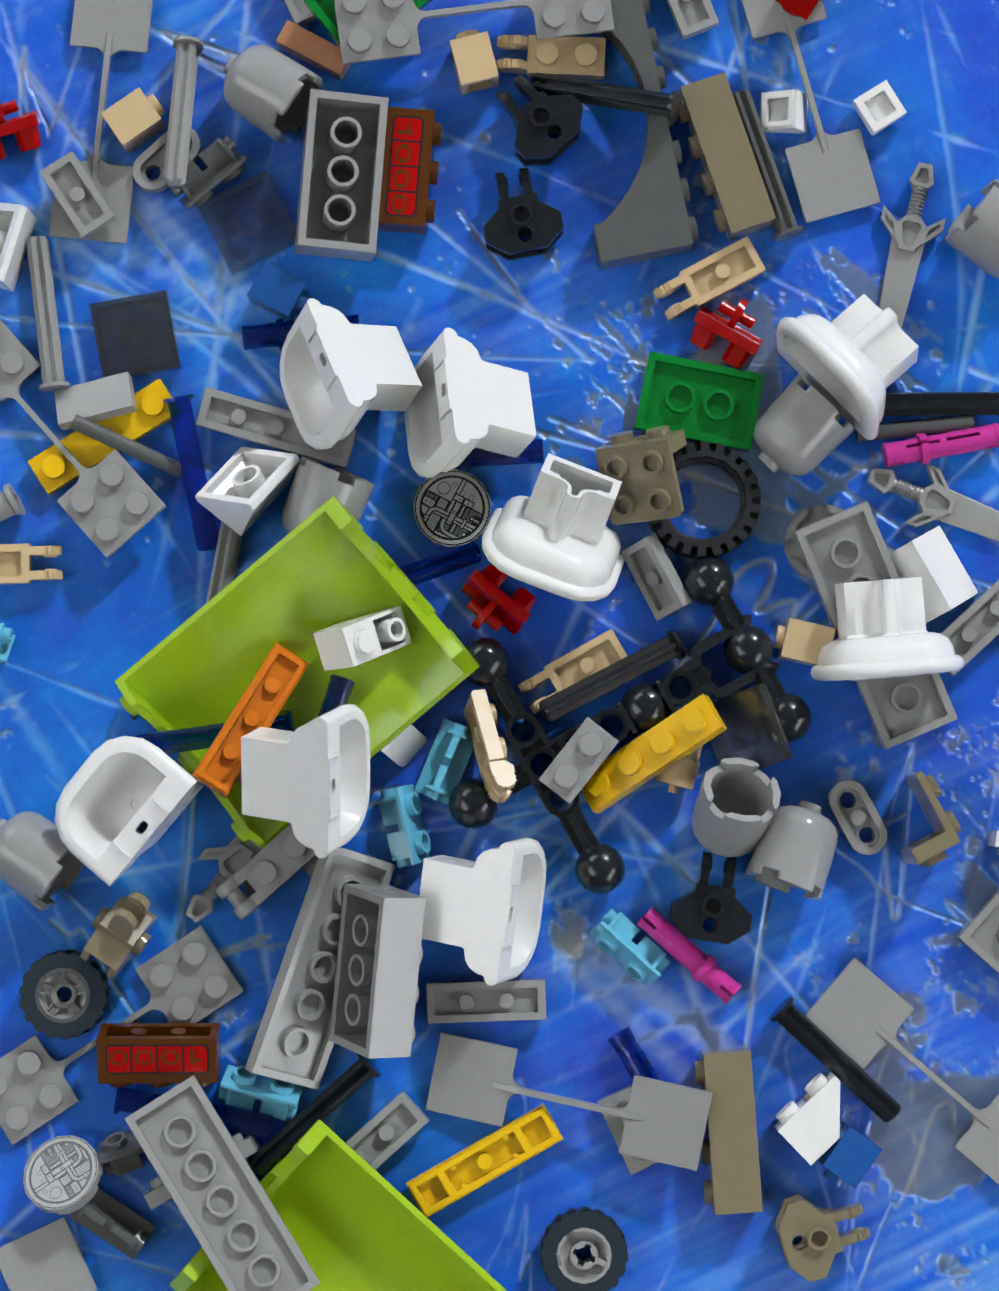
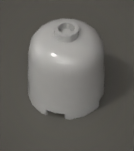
M264 44L251 46L239 55L234 54L224 68L226 76L223 93L227 105L281 144L285 142V136L283 135L288 131L295 135L305 124L306 106L310 89L321 90L323 86L320 76Z
M996 178L980 191L985 197L975 208L968 204L947 230L948 235L944 239L988 275L999 279V180Z
M798 375L764 412L754 427L755 443L762 451L758 458L773 473L780 468L789 475L801 476L808 474L854 430V427L848 421L842 426L838 423L841 419L837 415L839 411L814 387L810 386L806 391L802 389L805 383Z
M301 456L283 508V527L289 534L332 496H335L359 522L375 484L342 469L336 468L332 470L320 465V461Z
M740 757L724 758L718 766L707 770L704 775L693 808L691 825L694 836L701 845L715 855L740 857L752 852L765 834L778 810L781 798L778 782L774 777L770 780L765 773L758 770L759 764L755 761Z
M800 800L798 806H779L768 829L754 849L745 874L755 875V881L788 894L790 887L805 890V899L820 900L838 843L836 827L830 819L821 815L822 807L814 803Z
M23 811L12 816L9 820L1 819L0 879L38 910L44 911L50 908L55 903L50 897L59 887L67 891L80 874L84 864L68 850L59 837L56 824L45 816L33 811Z

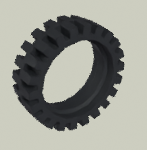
M710 442L689 443L673 453L676 472L690 464L708 463L721 467L736 483L741 503L737 519L728 531L714 538L697 539L684 535L672 525L670 519L648 521L653 534H657L660 542L678 555L699 559L706 556L719 557L727 554L746 540L757 522L761 508V490L758 486L756 474L752 472L749 463L739 456V453L725 448L726 446L718 443L711 444Z

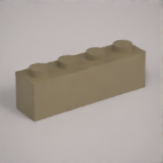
M725 72L681 86L679 91L682 95V105L678 119L681 124L687 122L691 137L687 138L688 147L694 160L700 159L704 173L700 174V181L705 195L713 196L717 209L713 210L712 213L719 233L725 231L728 241L772 227L776 216Z
M745 1047L700 1051L701 1061H694L696 1085H703V1090L713 1092L706 1124L707 1140H703L701 1149L702 1165L709 1164L710 1180L703 1181L705 1205L712 1204V1210L715 1215L763 1212L751 1050Z

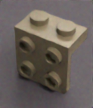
M658 426L647 429L646 435L634 436L633 431H622L610 435L609 442L595 449L599 473L622 481L609 515V520L612 524L622 525L677 518L683 513L684 506L673 453L687 445L684 429L670 431L669 426Z
M917 771L906 775L905 778L934 832L900 849V852L907 864H919L920 867L926 866L927 868L947 858L945 850L961 842L956 834L961 831V828L951 810L945 812L937 799L942 796V793L931 774L925 776L922 771Z

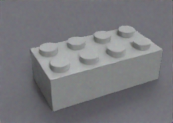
M310 89L306 106L294 254L372 262L377 246L389 98Z
M344 884L329 1041L368 1059L411 1056V1046L415 1039V1005L419 999V988L417 985L419 965L423 958L421 946L423 925L427 918L426 898L387 884Z

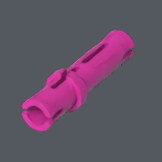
M992 423L990 425L930 436L920 433L916 434L913 439L882 443L881 450L884 465L886 468L914 462L924 465L929 464L931 459L999 448V424Z
M653 906L636 924L637 927L645 931L692 973L691 978L696 983L700 980L724 1004L728 1003L731 996L735 995L742 985L740 983H737L715 963L717 959L714 956L704 954L661 916Z

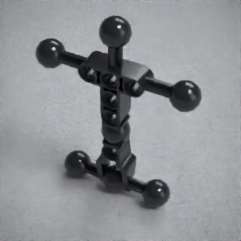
M710 556L699 558L689 566L685 574L684 584L688 595L695 602L711 607L723 629L690 648L688 653L689 660L668 674L662 683L658 679L653 683L641 682L635 684L624 693L621 701L614 704L617 709L609 708L590 717L599 726L605 716L612 715L617 717L621 721L622 730L614 738L621 742L628 732L633 735L637 731H648L666 719L670 713L676 711L675 706L686 705L702 694L710 695L713 699H722L753 682L766 704L762 713V723L765 731L772 739L780 743L799 741L808 733L812 722V714L808 704L795 694H787L775 674L780 664L770 661L773 656V645L770 637L763 629L750 625L752 615H742L730 595L734 588L732 569L725 561ZM479 637L471 640L465 647L480 667L466 679L476 686L486 688L506 724L505 734L507 740L521 763L514 767V775H516L515 779L517 781L514 788H511L510 796L533 785L548 812L558 817L579 854L575 865L578 882L584 889L592 893L604 894L613 891L620 885L625 876V863L622 855L608 844L599 843L579 808V794L567 810L558 811L554 809L550 802V796L553 791L538 779L541 776L534 774L531 769V761L535 755L546 754L553 761L565 746L567 738L574 735L583 722L549 740L539 721L533 715L526 713L506 677L509 669V656L505 647L499 641L489 637ZM725 640L723 654L726 662L733 670L744 675L722 687H717L711 680V670L703 666L700 655ZM682 677L688 681L690 693L686 698L677 699L671 695L669 684L673 678ZM521 719L530 721L534 727L533 737L526 742L517 741L511 733L513 724ZM470 778L461 781L453 788L449 796L448 808L450 814L459 825L465 828L477 829L486 826L494 819L498 811V803L489 799L490 796L487 795L488 791H486L483 780Z

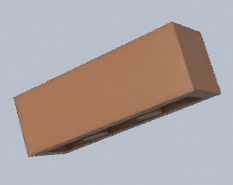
M289 20L286 21L276 39L278 48L340 81L350 64L343 65L340 47Z

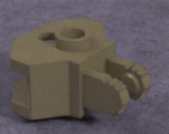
M132 891L128 897L126 895L120 897L111 909L105 905L92 923L96 931L82 950L80 957L87 961L93 955L109 966L106 975L113 979L133 954L139 956L152 937L148 932L154 925L157 916L148 911L151 904L149 903L150 900L144 894Z
M800 1194L784 1198L774 1223L785 1260L789 1267L810 1282L827 1278L836 1253L843 1252L844 1246L868 1239L871 1236L868 1227H856L838 1234L835 1222L859 1216L864 1212L861 1203L830 1210L828 1207L819 1209ZM796 1236H802L800 1243L792 1244Z

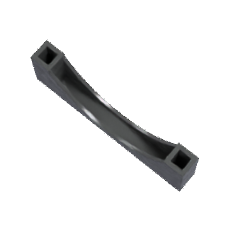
M611 0L615 30L599 33L621 54L631 69L639 89L661 92V89L666 88V78L663 66H656L653 52L658 51L659 47L655 28H648L645 14L651 13L649 0ZM645 113L647 123L646 146L639 171L630 189L616 209L604 222L593 224L592 235L600 270L691 252L694 244L693 240L698 239L695 217H688L685 202L690 201L688 182L686 178L680 179L677 164L682 163L680 144L678 140L672 141L669 127L674 126V122H669L667 117Z

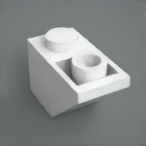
M401 605L346 620L313 633L324 671L355 667L412 643Z
M831 1072L826 1076L822 1073L815 1076L804 1088L807 1094L797 1104L794 1101H790L776 1115L779 1121L774 1127L810 1166L840 1138V1080Z

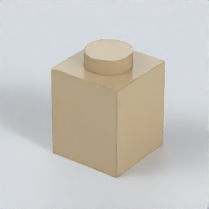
M476 29L466 30L458 33L455 36L456 39L450 40V52L461 95L499 86V74L488 31L478 33Z
M140 87L101 113L106 124L128 154L166 128L161 118L166 113L153 93L146 97Z
M788 618L785 620L784 626H777L773 648L779 649L777 658L813 667L818 665V655L822 647L834 639L836 628Z

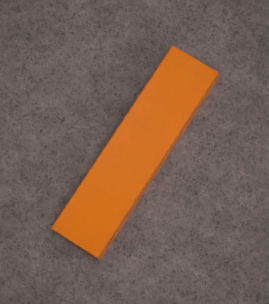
M275 643L195 769L192 777L226 798L241 774V737L259 727L270 728L309 666V663L278 643Z

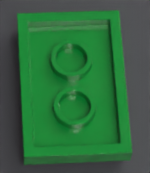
M650 351L634 430L646 432L647 429L653 427L669 426L670 431L684 429L685 438L688 441L718 443L726 446L725 448L749 452L765 374Z

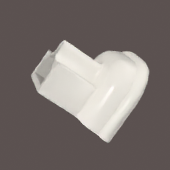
M865 294L859 297L832 322L815 314H804L796 318L784 317L777 325L776 333L777 352L798 372V376L809 387H814L839 411L837 415L840 418L843 416L868 440H873L878 435L879 423L882 421L885 410L886 388L917 362L919 346L901 329L897 321V315L892 309L887 307L884 311L881 310Z
M313 298L307 300L288 332L282 347L280 382L284 397L303 440L307 445L316 450L332 448L339 440L346 438L355 429L366 410L405 412L422 387L396 326L352 324L339 310L321 305L318 300Z
M445 328L415 366L422 387L404 412L411 467L423 478H433L440 472H448L455 469L474 448L517 458L536 437L528 373L481 360L478 350L472 343L457 336V333L452 328Z
M548 453L531 497L522 495L513 497L506 502L503 508L494 510L482 535V550L485 556L499 571L516 580L560 597L575 601L591 602L606 598L615 588L625 561L623 556L619 554L621 548L619 537L606 526L622 481Z
M922 577L835 584L839 637L827 642L822 647L818 655V665L811 669L813 679L818 681H857L952 672L963 668L964 660L961 656L955 655L954 647L950 640L941 633L928 632L926 630Z
M344 704L300 726L295 732L259 727L241 737L242 815L291 823L296 839L305 847L313 849L315 855L319 858H325L348 843L358 833L365 819L369 804L370 732L364 712L355 704Z
M121 736L107 740L87 758L66 784L56 803L55 824L59 837L78 860L110 887L142 853L159 841L204 785L193 778L178 762L170 758L159 747L143 738Z
M531 838L505 842L500 847L482 852L476 861L446 855L424 858L419 896L426 898L427 918L423 925L422 939L462 947L467 965L475 973L484 976V981L487 985L493 986L520 975L532 959L541 925L547 865L545 853L540 843Z

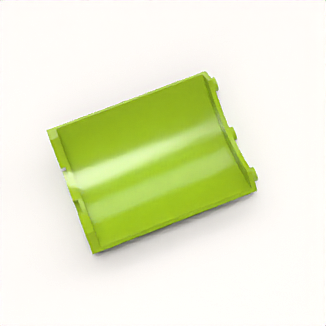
M335 496L326 501L114 681L123 694L119 698L123 707L133 717L140 714L177 750L179 753L177 756L178 761L191 775L275 643L308 662L309 666L270 728L295 732L300 726L340 705L355 704L364 712L369 724L370 759L480 667L451 629L448 630L436 615V610L384 549L362 530L363 526ZM401 605L412 641L411 644L355 667L324 671L313 633L346 620ZM238 779L226 798L211 790L234 820L231 824L233 831L245 843L251 840L263 849L291 824L285 821L242 815V783Z
M320 1119L260 1181L269 1199L321 1282L309 1291H507ZM202 1247L169 1284L175 1291H228Z

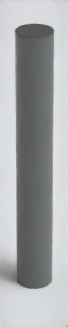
M76 414L72 421L70 429L178 478L183 469L184 463Z
M973 415L879 424L878 435L873 440L911 437L920 433H925L926 435L974 428ZM855 429L857 442L873 441L864 438Z

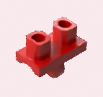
M12 100L2 104L0 101V160L7 157L1 140L3 136L14 133L21 152L29 151L42 145L38 128L41 119L37 110L7 120L6 115L19 111L17 102Z
M743 298L737 308L722 301L717 311L730 317V320L702 306L693 320L697 323L690 338L691 343L706 351L709 350L717 334L730 341L721 359L737 369L746 362L751 354H756L763 340L736 325L740 323L752 329L757 320L744 313L749 302Z
M493 564L488 565L481 572L476 569L461 590L472 599L466 607L477 616L471 624L475 630H478L486 623L495 632L501 626H504L514 636L530 617L528 612L536 600L535 596L522 587H519L511 597L506 595L499 587L508 576L499 571Z

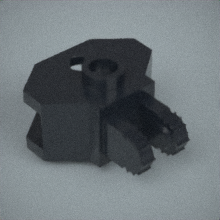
M517 75L513 79L515 87L529 101L522 109L519 108L508 93L499 91L495 95L498 103L513 119V126L517 129L514 156L524 167L550 165L578 140L583 105L573 94L547 96L543 90L539 93L525 77ZM551 134H556L559 136V138L552 139L549 136Z
M527 167L520 168L518 174L523 195L509 198V186L504 172L495 173L500 200H498L497 212L484 226L486 249L507 261L547 254L563 235L562 230L564 226L561 211L538 200L537 193H533ZM523 236H529L531 239L527 242L521 241L519 238Z
M703 851L698 881L694 882L693 890L671 902L668 918L687 938L729 944L750 932L752 915L735 898L736 889L733 888L736 857H727L724 861L722 886L708 884L713 864L712 853ZM712 918L715 923L714 928L710 931H705L703 928L704 921Z

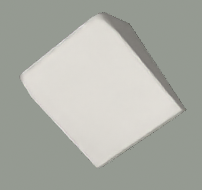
M792 89L761 93L760 122L764 132L807 133L808 102L803 92Z
M411 724L382 748L381 751L397 765L404 767L426 743L427 739Z

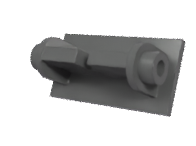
M228 135L222 140L218 137L198 154L206 165L202 171L191 160L187 165L186 183L182 187L168 186L176 197L182 193L185 195L179 202L187 209L192 205L199 207L213 195L211 190L222 180L225 183L231 181L243 170L241 164L248 158L240 152L232 153L237 146Z
M132 1131L115 1132L105 1138L104 1141L99 1142V1164L104 1165L108 1176L115 1174L118 1177L144 1167L140 1156L141 1153H144V1150Z
M98 1188L95 1196L83 1208L68 1215L133 1260L156 1227V1225L100 1188Z

